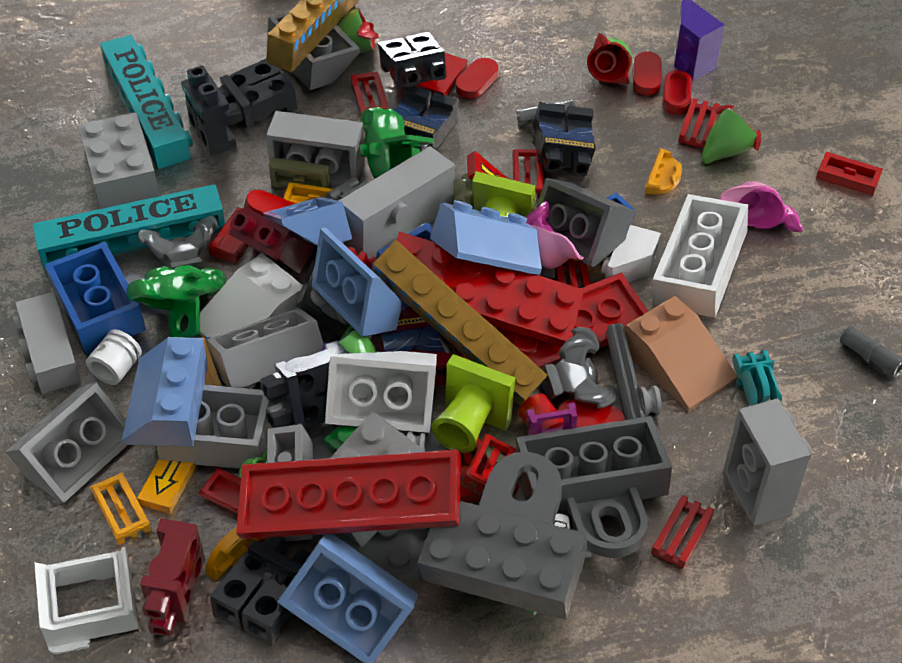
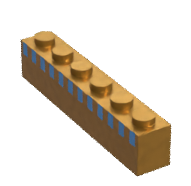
M301 0L268 33L266 63L292 72L359 0Z
M397 240L373 263L372 271L466 358L515 377L513 400L520 406L547 377V374Z

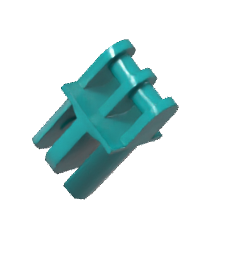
M761 350L760 354L755 355L753 352H747L746 356H740L738 353L733 354V366L738 378L737 386H743L749 406L767 402L769 398L770 400L779 399L780 402L782 401V394L773 373L775 361L770 359L767 350Z

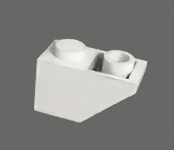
M630 225L625 241L612 251L611 256L605 257L601 273L606 274V278L622 272L628 282L649 276L658 253L661 233Z

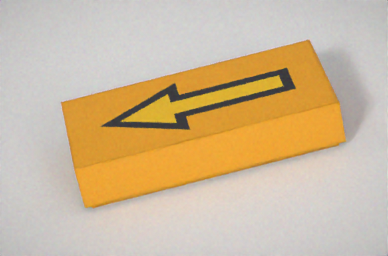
M158 459L137 497L139 504L171 514L197 465L193 462Z

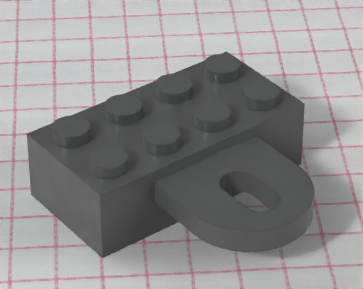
M652 416L516 437V453H537L549 459L556 466L562 483V497L557 514L568 512L573 529L586 533L588 551L602 557L618 558L630 555L642 546L647 535L648 519L641 500L669 495L672 472L671 463ZM525 472L519 476L526 501L532 497L538 480V476L532 472ZM605 515L617 518L623 534L618 537L607 535L603 530L600 518Z
M518 452L500 460L490 472L479 506L460 501L459 526L430 528L418 560L422 580L566 620L587 554L586 533L553 525L562 497L561 477L556 466L546 457L532 452ZM525 472H532L538 476L532 497L523 502L515 500L512 495L519 476Z

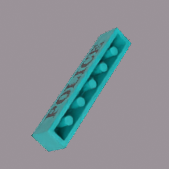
M132 34L100 43L104 65L129 114L137 113L147 149L157 168L161 169L191 159L189 149L190 146H193L191 134L188 129L183 130L182 118L178 111H173L174 106L170 95H164L163 83L160 77H155V70L151 60L146 61L143 45L141 43L137 44Z
M214 184L37 222L32 225L37 250L43 270L45 271V264L102 242H106L112 255L149 248L146 244L140 243L138 238L140 230L155 231L160 233L161 238L171 241L176 237H189L193 234V226L208 216H213L218 223V227L213 230V233L220 232L225 225V218L220 197Z

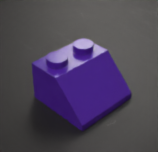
M692 0L681 1L675 40L674 67L688 73L692 77V81L717 68L725 25Z

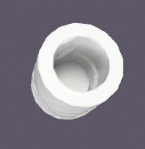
M114 329L106 335L86 359V365L89 371L100 381L110 385H117L142 355V350L130 335Z

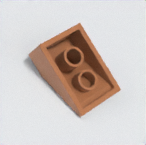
M676 295L626 325V336L631 358L688 412L738 379L698 315Z

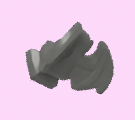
M213 216L205 217L193 226V234L189 237H176L171 241L161 238L160 233L151 230H140L138 238L140 243L146 244L159 259L166 260L171 269L177 266L191 265L202 270L200 254L208 249L213 230L218 227V223Z
M585 327L573 328L571 331L573 336L558 351L561 361L556 365L548 364L541 368L547 374V377L539 385L541 392L549 400L558 397L560 394H572L574 401L595 404L598 409L605 408L615 401V389L609 384L602 388L597 386L599 385L597 369L591 362V358L585 360L587 352L595 354L598 351L599 342L597 336L591 329Z

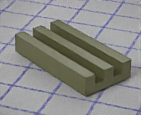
M271 157L269 162L271 186L287 188L288 183L291 182L331 188V182H329L330 174H328L330 170L329 165Z

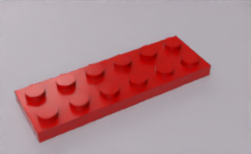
M399 231L396 240L491 325L560 347L572 337L573 333L571 331L576 324L584 293L583 289L536 274L458 259L435 242Z
M621 272L580 288L584 290L574 328L585 327L591 329L597 336L600 349L609 345L606 334L609 325L620 323L625 327L626 331L627 324L644 315L648 310ZM493 326L540 369L544 365H556L561 361V357L558 354L560 346ZM453 346L454 350L456 351L459 357L469 360L458 349H456Z
M458 450L242 464L236 534L241 539L459 526L461 456Z

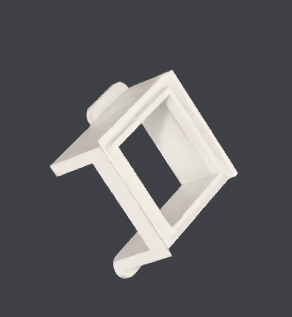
M121 547L122 551L52 565L34 562L39 626L51 654L57 655L85 649L90 645V639L139 629L131 564L125 547ZM116 578L119 605L58 617L56 587L89 580L99 581Z

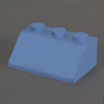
M318 197L263 213V217L290 230L293 235L313 246H318L320 229L327 228L342 243L352 239L344 205L341 201Z
M454 200L453 205L441 202L430 236L433 242L458 259L540 275L542 268L537 229L526 223V217L515 213H509L508 217L500 216L499 211L488 207H482L481 211L473 210L472 205Z
M327 228L320 229L312 287L361 336L396 330L402 301Z
M168 337L139 358L122 437L123 445L193 447L208 367L203 338Z
M331 533L323 535L278 600V603L362 662L374 663L414 608L418 593Z

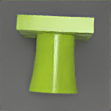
M475 172L472 180L474 210L481 211L482 207H488L499 211L500 216L508 217L509 213L526 217L535 210V185Z
M453 354L447 363L446 409L432 423V432L435 438L450 450L467 453L475 448L484 422L506 431L512 420L515 377Z

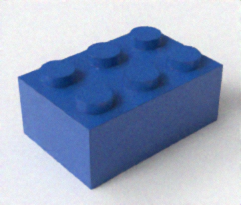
M106 242L45 264L52 289L85 355L93 352L111 330H120L130 336L146 330L140 305L138 302L128 299L126 289L129 284Z

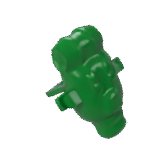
M373 107L365 109L361 114L360 122H363V129L366 134L364 144L360 145V156L367 157L369 169L374 179L420 153V149L412 147L434 143L433 138L405 135L404 120L399 113L392 109Z
M185 265L171 269L163 266L146 272L144 279L131 282L126 289V293L130 301L140 302L151 308L169 310V337L193 338L200 334L199 300H203L208 296H215L225 285L226 276L217 268L207 267L200 270L191 265ZM187 315L189 324L186 331L182 332L180 322L182 317Z

